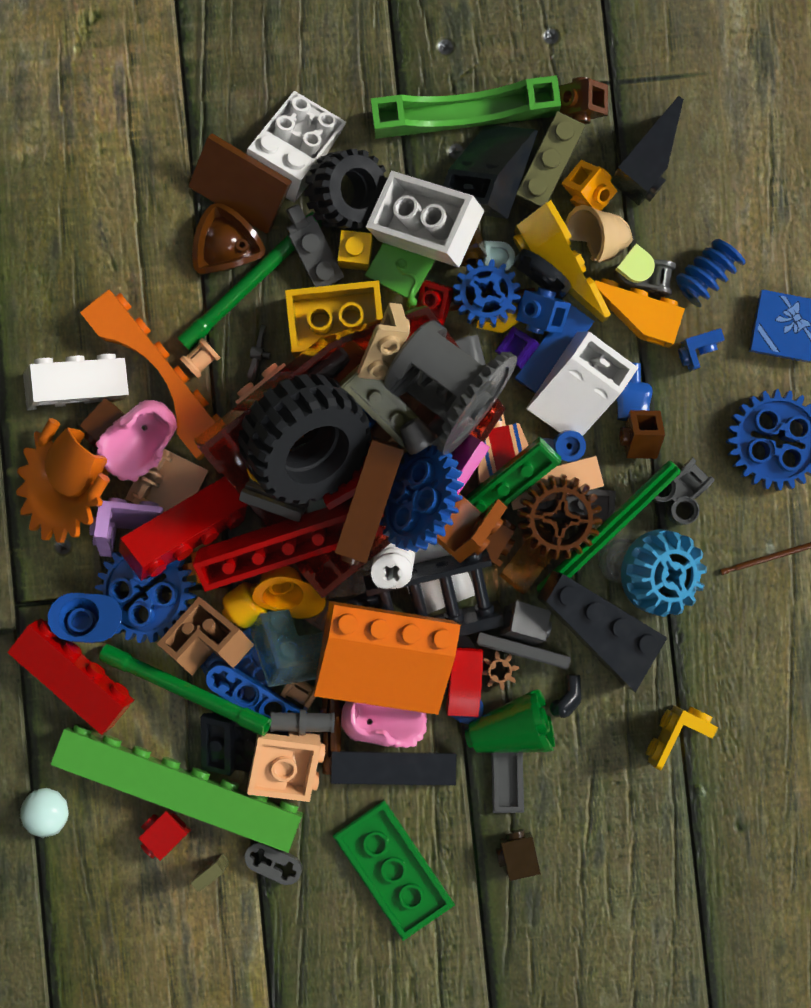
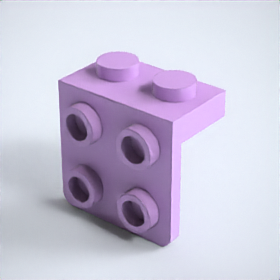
M109 498L108 501H103L102 506L98 507L97 517L92 516L93 523L90 525V535H93V545H97L99 555L112 557L117 528L134 530L162 514L164 509L151 501H142L140 504L127 503L126 500L120 498Z

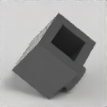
M515 601L504 608L503 618L505 626L501 627L499 636L531 646L546 641L551 633L552 622L549 621L551 611Z

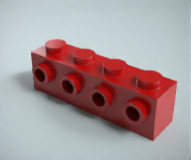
M224 476L121 537L119 552L141 581L148 576L155 577L162 573L167 565L176 559L181 561L187 558L193 552V549L199 545L212 543L222 531L227 528L232 530L238 527L245 519L247 503L239 500V492L228 478Z
M43 619L29 624L7 652L101 735L117 723L135 700L129 695L126 687L114 682L105 674V670L99 664L87 659L75 643L58 638L51 631L48 621Z

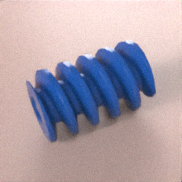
M715 239L711 243V248L706 247L702 251V256H697L693 260L694 265H688L685 268V274L679 273L676 276V282L683 295L693 305L701 307L702 305L698 297L701 296L708 300L710 295L707 288L718 291L720 288L715 280L719 279L726 283L728 278L725 271L727 270L735 274L737 269L733 263L737 262L743 266L746 262L733 246L723 240Z

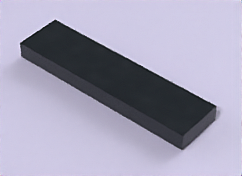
M331 751L330 783L456 785L457 754Z

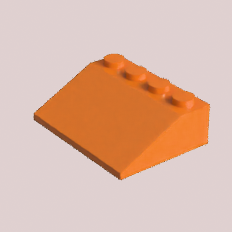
M329 601L313 696L438 715L454 663L461 625L453 620Z

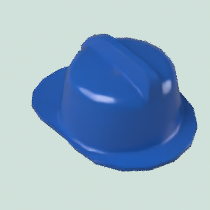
M67 593L57 598L48 612V625L51 631L58 638L71 642H103L111 638L119 630L122 622V610L118 602L112 597L102 594Z

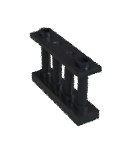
M487 548L479 555L471 554L461 563L452 555L416 563L413 565L412 578L408 584L401 587H408L415 615L428 616L420 583L439 579L446 612L432 617L453 620L460 624L459 637L505 626L498 600L490 602L482 571V568L492 566ZM470 571L477 604L472 607L459 609L451 576ZM371 574L363 576L367 596L377 594L381 609L394 611L390 591L396 589L378 588L373 582Z

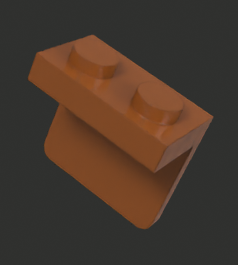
M465 497L457 501L455 507L459 509V513H452L450 516L454 524L452 526L447 524L444 526L446 535L443 537L437 534V543L459 563L473 553L477 555L482 553L490 543V540L487 538L489 534H494L504 522L501 516L508 507L499 499L482 512Z

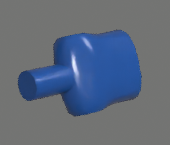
M632 363L638 369L622 393L617 397V420L627 421L630 410L650 411L653 391L650 384L641 382V363Z

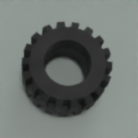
M357 149L332 152L318 158V164H312L309 169L312 175L306 176L305 183L309 184L308 189H304V194L309 196L310 200L306 204L308 209H314L315 211L312 216L316 220H322L321 225L326 228L332 227V230H352L366 227L388 179L383 174L386 172L385 167L377 165L379 159L374 155L369 156V152L365 150L358 151ZM344 175L350 178L354 187V199L350 206L344 201L341 194V181Z

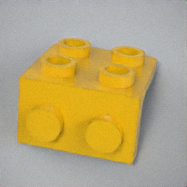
M675 705L672 710L667 709L660 721L659 726L663 729L658 739L653 738L647 748L648 763L654 768L662 770L683 725L713 739L718 729L717 726L710 723L713 717L691 706L688 711Z

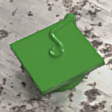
M383 243L368 268L365 277L373 281L379 280L380 285L407 298V307L414 309L417 305L415 296L435 260Z

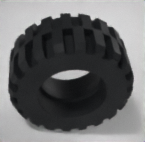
M307 374L296 375L293 380L286 378L279 381L277 387L274 389L269 387L264 391V396L259 401L255 400L250 406V414H245L241 424L243 430L239 431L238 436L240 457L266 494L281 502L292 503L293 501L295 504H304L310 499L311 501L321 500L323 495L327 493L333 494L339 490L337 487L341 484H347L352 479L353 472L355 470L359 471L363 464L362 458L367 456L370 445L368 442L371 440V428L369 427L367 415L359 404L341 388L338 381L319 374H311L310 377ZM319 428L318 432L309 442L290 451L300 437L313 429Z

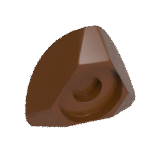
M222 203L212 204L206 209L197 225L192 248L193 267L199 274L231 269L253 262L264 256L265 246L253 227L238 212Z

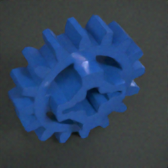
M480 259L475 269L470 264L466 265L467 275L462 273L457 275V280L461 284H454L453 292L460 295L455 296L453 302L456 305L462 304L458 309V314L464 315L467 313V323L471 324L477 319L479 320V328H483L485 321H489L491 327L495 328L497 319L506 323L508 320L507 312L515 314L517 308L512 303L520 302L521 296L515 294V292L520 290V283H512L515 273L510 272L506 274V264L503 263L499 268H496L494 259H491L489 265L484 266ZM490 275L489 277L478 278L479 276ZM501 282H503L507 289L508 297H505V294L500 290ZM488 289L492 291V296L488 295L486 298L481 296L482 292L485 293ZM466 290L474 298L472 305L467 300ZM489 309H495V310H496V311H493V312H484L485 310H489Z

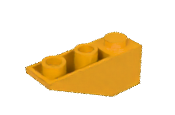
M601 279V282L595 280V284L607 307L639 339L666 348H670L674 344L685 308L678 306L677 301L661 297L660 300L648 297V292L637 288H631L630 291L618 288L619 283L609 279Z

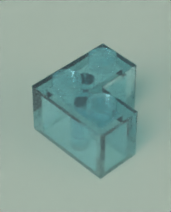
M289 609L260 613L251 630V636L268 687L315 680L317 676L324 632L298 636Z

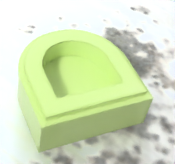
M636 243L615 270L630 282L641 283L653 274L655 264L652 256Z

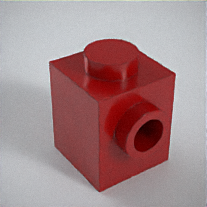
M167 809L159 818L153 814L141 826L145 832L138 839L142 842L140 845L142 850L152 859L157 857L161 861L191 829L173 810Z

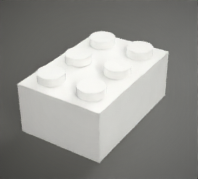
M391 170L366 228L380 242L460 267L483 216L484 209L473 195Z

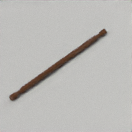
M811 542L736 564L730 568L720 569L721 575L728 574L734 570L738 571L811 549Z

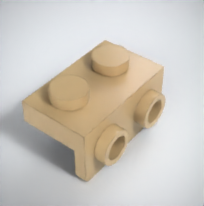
M388 304L382 321L375 327L358 367L357 374L359 378L385 379L388 368L410 334V322L405 317L402 304Z

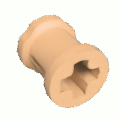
M203 338L199 340L200 344L187 356L179 358L197 378L202 376L201 372L210 363L221 358Z

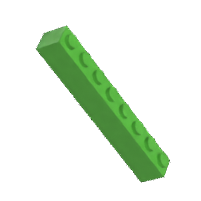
M75 724L74 728L68 727L63 730L51 762L52 766L289 853L303 816L302 812L297 811L299 806L285 800H281L280 804L268 800L269 797L248 795L246 791L238 789L240 784L225 778H222L221 782L210 779V773L194 767L192 771L180 767L181 762L169 757H163L162 760L150 756L151 751L139 746H133V749L121 746L122 740L109 735H104L102 739L92 735L93 730L83 725Z

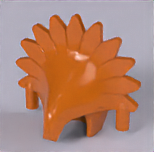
M49 418L42 432L36 431L34 433L36 449L26 447L23 451L28 465L19 467L17 473L25 482L16 490V494L27 498L20 510V514L25 516L32 515L29 530L37 531L41 528L42 540L49 541L54 534L57 543H64L67 532L74 538L80 536V522L86 525L93 523L90 507L102 506L103 501L100 497L110 481L108 477L110 473L105 468L107 463L105 456L93 455L80 444L85 436L81 430L67 427L55 442H52L60 422Z

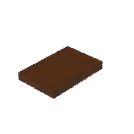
M212 133L206 139L188 187L214 203H222L238 212L249 224L267 234L274 225L292 181Z

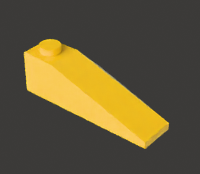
M550 200L516 225L514 231L516 235L513 237V240L519 251L522 249L530 250L558 269L572 286L569 294L596 318L604 322L608 320L611 313L594 280L591 277L585 278L583 274L586 272L585 262L580 253L571 250L569 238L572 236L552 200Z

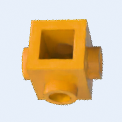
M580 160L562 182V185L572 196L570 201L575 207L584 204L602 211L618 192L610 181L612 176L604 168L597 167L583 160Z

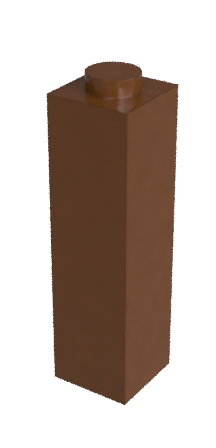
M373 436L335 550L336 554L341 555L340 559L353 565H359V562L367 563L405 446Z

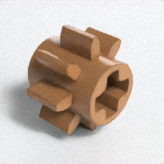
M495 651V659L490 661L487 658H483V661L488 666L487 670L482 671V675H489L488 687L497 682L500 689L504 690V682L507 680L513 683L516 682L511 675L512 671L519 669V666H511L508 663L512 658L511 654L502 659L499 652ZM496 662H501L502 666L508 667V671L503 673V678L498 679L496 674H491V669L496 668Z

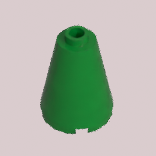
M539 689L532 690L469 722V729L465 730L468 747H473L476 753L554 751L555 738L550 715L547 716L543 708L547 704L542 692Z

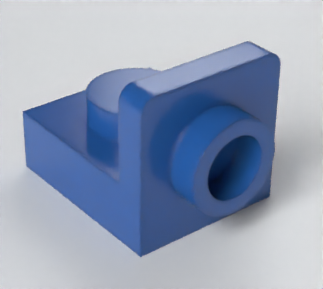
M722 329L693 336L680 342L682 348L678 349L682 365L688 366L689 372L700 368L696 354L697 350H699L700 355L718 350L717 344L725 340Z

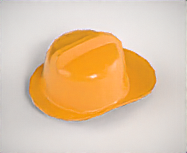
M290 566L262 573L260 583L255 586L252 592L253 601L258 606L296 619L316 616L323 610L326 604L325 595L314 585L304 582L297 570Z

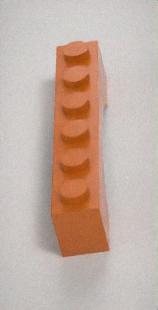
M110 289L84 308L80 312L101 339L136 351L149 360L159 371L174 401L177 435L194 457L199 461L229 438L224 432L228 428L217 413L214 416L209 414L205 409V406L209 403L198 389L194 392L186 385V382L190 380L179 365L175 368L170 365L166 360L170 354L160 341L154 344L147 334L151 330L140 317L135 320L128 310L132 306L121 293L115 296Z

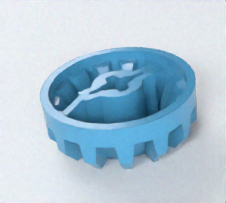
M653 530L641 535L631 544L622 562L621 582L626 596L637 608L651 614L666 617L668 614L679 615L683 613L685 605L693 606L695 604V592L703 591L705 586L700 582L701 574L707 573V567L700 562L703 558L702 550L694 547V540L690 537L669 530ZM680 554L687 562L682 565L679 562L672 561L669 555ZM691 568L690 582L685 587L686 570ZM662 588L663 592L668 593L670 597L662 595L658 590Z

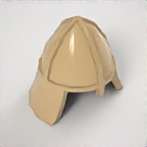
M584 204L576 206L568 214L565 221L572 236L569 240L587 242L592 255L590 259L598 263L610 261L614 257L619 256L633 241L630 227L622 217L609 212L599 211Z

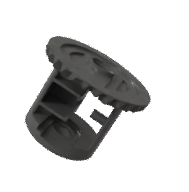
M432 320L421 325L405 342L388 368L384 384L385 388L397 397L407 392L445 421L442 425L444 432L439 437L437 450L443 455H447L454 451L471 434L490 410L511 377L517 363V357L511 352H502L494 360L483 366L447 340V329L437 321Z

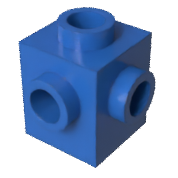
M538 287L537 292L525 290L518 304L519 311L516 320L527 324L526 330L543 335L544 331L562 333L571 303L555 298L556 292L546 288Z

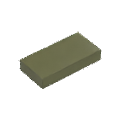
M222 853L197 873L191 881L192 886L197 892L203 890L224 873L229 865V860Z

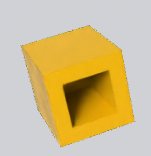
M341 230L338 252V265L340 268L368 270L371 263L373 246L372 233Z

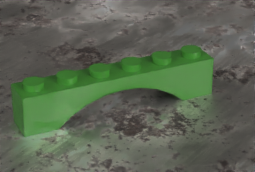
M557 75L525 79L499 88L459 95H394L371 98L375 139L555 117L557 111L559 112L561 108Z

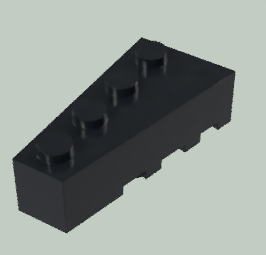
M553 570L537 598L598 658L624 687L636 693L667 637L566 575Z

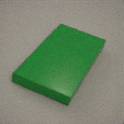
M385 799L333 834V838L403 941L455 906L454 901Z

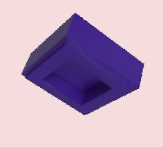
M513 326L495 352L498 355L502 352H511L517 357L516 367L522 370L539 347V343Z

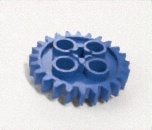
M779 389L773 391L772 398H770L766 391L760 393V401L755 396L750 397L749 403L751 407L742 404L739 406V409L743 415L734 414L731 417L737 423V426L727 427V430L733 433L734 437L726 440V443L735 447L734 450L727 454L728 456L738 457V460L732 466L739 467L742 465L744 467L741 473L742 478L749 474L753 475L751 479L752 485L763 480L762 486L764 490L769 489L772 482L776 491L782 490L783 482H785L788 489L795 488L794 479L800 484H805L806 477L804 473L811 476V404L807 406L802 405L804 401L803 395L796 398L795 401L792 400L793 395L790 390L785 393L783 398H781ZM762 413L772 418L771 429H765L760 425L759 417ZM792 421L801 424L803 432L800 437H796L790 432ZM754 431L767 437L779 434L780 440L802 443L804 448L799 449L790 444H781L776 447V441L752 437L751 432ZM755 443L762 445L765 449V456L762 460L755 458L752 454V447ZM785 451L792 452L795 456L793 467H788L783 463L782 456Z
M434 445L428 446L413 455L404 453V463L400 462L383 512L384 517L379 524L385 527L383 535L388 536V542L395 544V547L413 552H418L419 549L427 550L428 543L437 544V534L445 537L444 526L446 524L451 526L454 524L450 516L452 513H459L455 503L462 500L463 496L458 495L457 490L461 489L464 483L457 481L462 475V471L456 469L459 462L452 459L453 455L451 453L443 455Z
M113 552L112 557L115 562L105 561L103 563L108 572L98 573L97 576L104 580V584L96 585L95 589L103 591V595L112 597L118 602L122 610V622L115 634H120L126 630V640H131L136 635L137 643L145 642L147 637L150 643L158 641V634L162 638L168 629L183 615V612L191 606L187 603L188 599L196 598L197 595L190 593L188 589L195 586L196 582L187 581L186 578L192 571L181 568L185 564L186 559L176 560L168 564L166 569L159 575L146 577L141 581L119 552ZM165 573L166 578L162 582H159L156 585H154L156 581L160 579L162 574ZM123 582H126L129 586V594L126 598L120 592V586ZM154 585L146 592L148 597L137 599L145 592V586ZM165 586H168L172 591V597L169 602H166L162 597V590ZM137 599V600L135 601V603H133V604L131 605V607L129 608V610L127 611V610L125 609V606H126L129 602H131V601ZM142 606L148 610L149 616L146 622H143L139 617V610Z

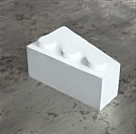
M116 354L97 355V360H85L84 356H70L65 358L66 362L54 363L53 358H38L34 360V364H29L23 374L27 411L37 410L36 406L55 404V407L66 406V403L84 402V404L102 402L104 398L110 401L123 400L129 395L125 358H116Z

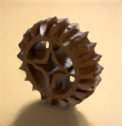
M561 474L559 484H556L553 475L548 476L549 485L546 487L542 480L537 481L536 484L540 488L538 492H535L532 488L526 490L532 496L531 500L529 501L526 498L520 499V503L527 506V510H517L519 517L526 518V520L517 523L518 528L529 529L521 535L522 539L526 541L534 537L530 542V549L535 550L542 545L540 555L543 557L552 549L551 555L554 560L559 558L560 550H563V555L566 559L571 558L570 549L574 548L578 555L582 554L583 551L579 544L584 542L590 547L593 543L587 536L589 534L593 536L599 535V531L592 528V524H602L601 518L593 516V514L602 511L601 506L590 505L598 499L597 495L593 493L585 496L590 486L584 484L577 489L579 479L576 477L567 485L568 479L565 474ZM557 493V497H555L551 507L536 510L539 503L545 497ZM567 493L578 497L583 506L584 514L569 511L568 501L566 500ZM558 510H562L570 518L566 517L565 521L561 520L562 523L558 524L557 527V522L549 516H553L554 513L557 514ZM534 520L550 523L552 541L538 534ZM582 524L574 536L562 541L568 527Z

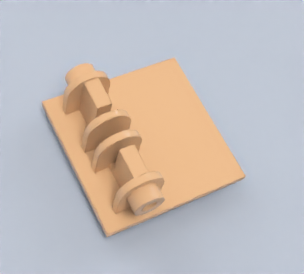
M164 449L158 466L150 468L147 474L138 477V480L133 482L125 499L134 504H140L142 501L155 502L165 512L197 493L209 470Z

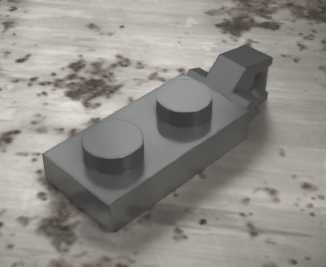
M299 204L285 209L292 225L287 227L288 237L313 287L328 286L344 278L313 216L305 217Z

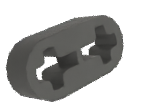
M260 842L251 844L245 853V863L248 868L280 884L292 885L301 876L302 864L297 857L290 853ZM259 849L265 850L264 856L272 860V864L266 861L255 864V857L251 855V852H258ZM277 862L285 866L288 862L294 864L292 869L296 871V874H289L288 878L282 876L283 870L274 865Z

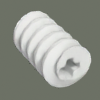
M381 535L377 540L371 568L372 580L378 588H401L408 584L412 578L415 552L395 547V544L388 542V536Z

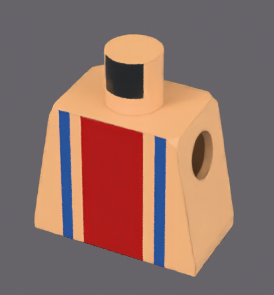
M502 408L488 411L485 415L488 430L479 431L475 434L477 439L490 447L477 467L478 485L482 484L528 446L519 423L505 424Z

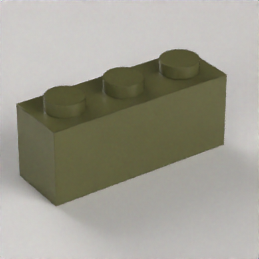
M557 111L516 194L514 203L535 212L550 200L579 142L585 124Z

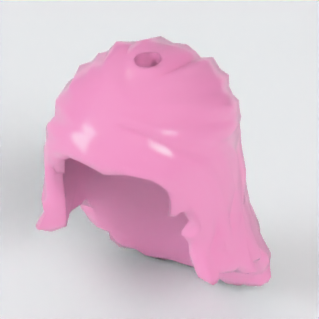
M144 400L113 422V425L108 427L106 432L96 442V447H98L96 455L107 458L105 465L107 472L117 476L121 481L129 479L136 482L138 477L147 474L150 468L157 467L162 459L163 450L177 428L173 412L162 402Z
M348 701L345 702L342 708L341 727L349 738L355 742L361 741L395 748L415 747L417 741H421L427 731V713Z

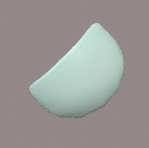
M41 788L31 792L23 801L20 809V818L25 829L30 834L41 838L58 834L64 827L69 814L67 801L58 791L49 788Z

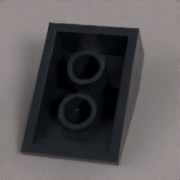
M680 96L674 100L621 163L611 181L615 187L637 205H640L644 199L650 202L666 181L662 176L668 168L684 100Z

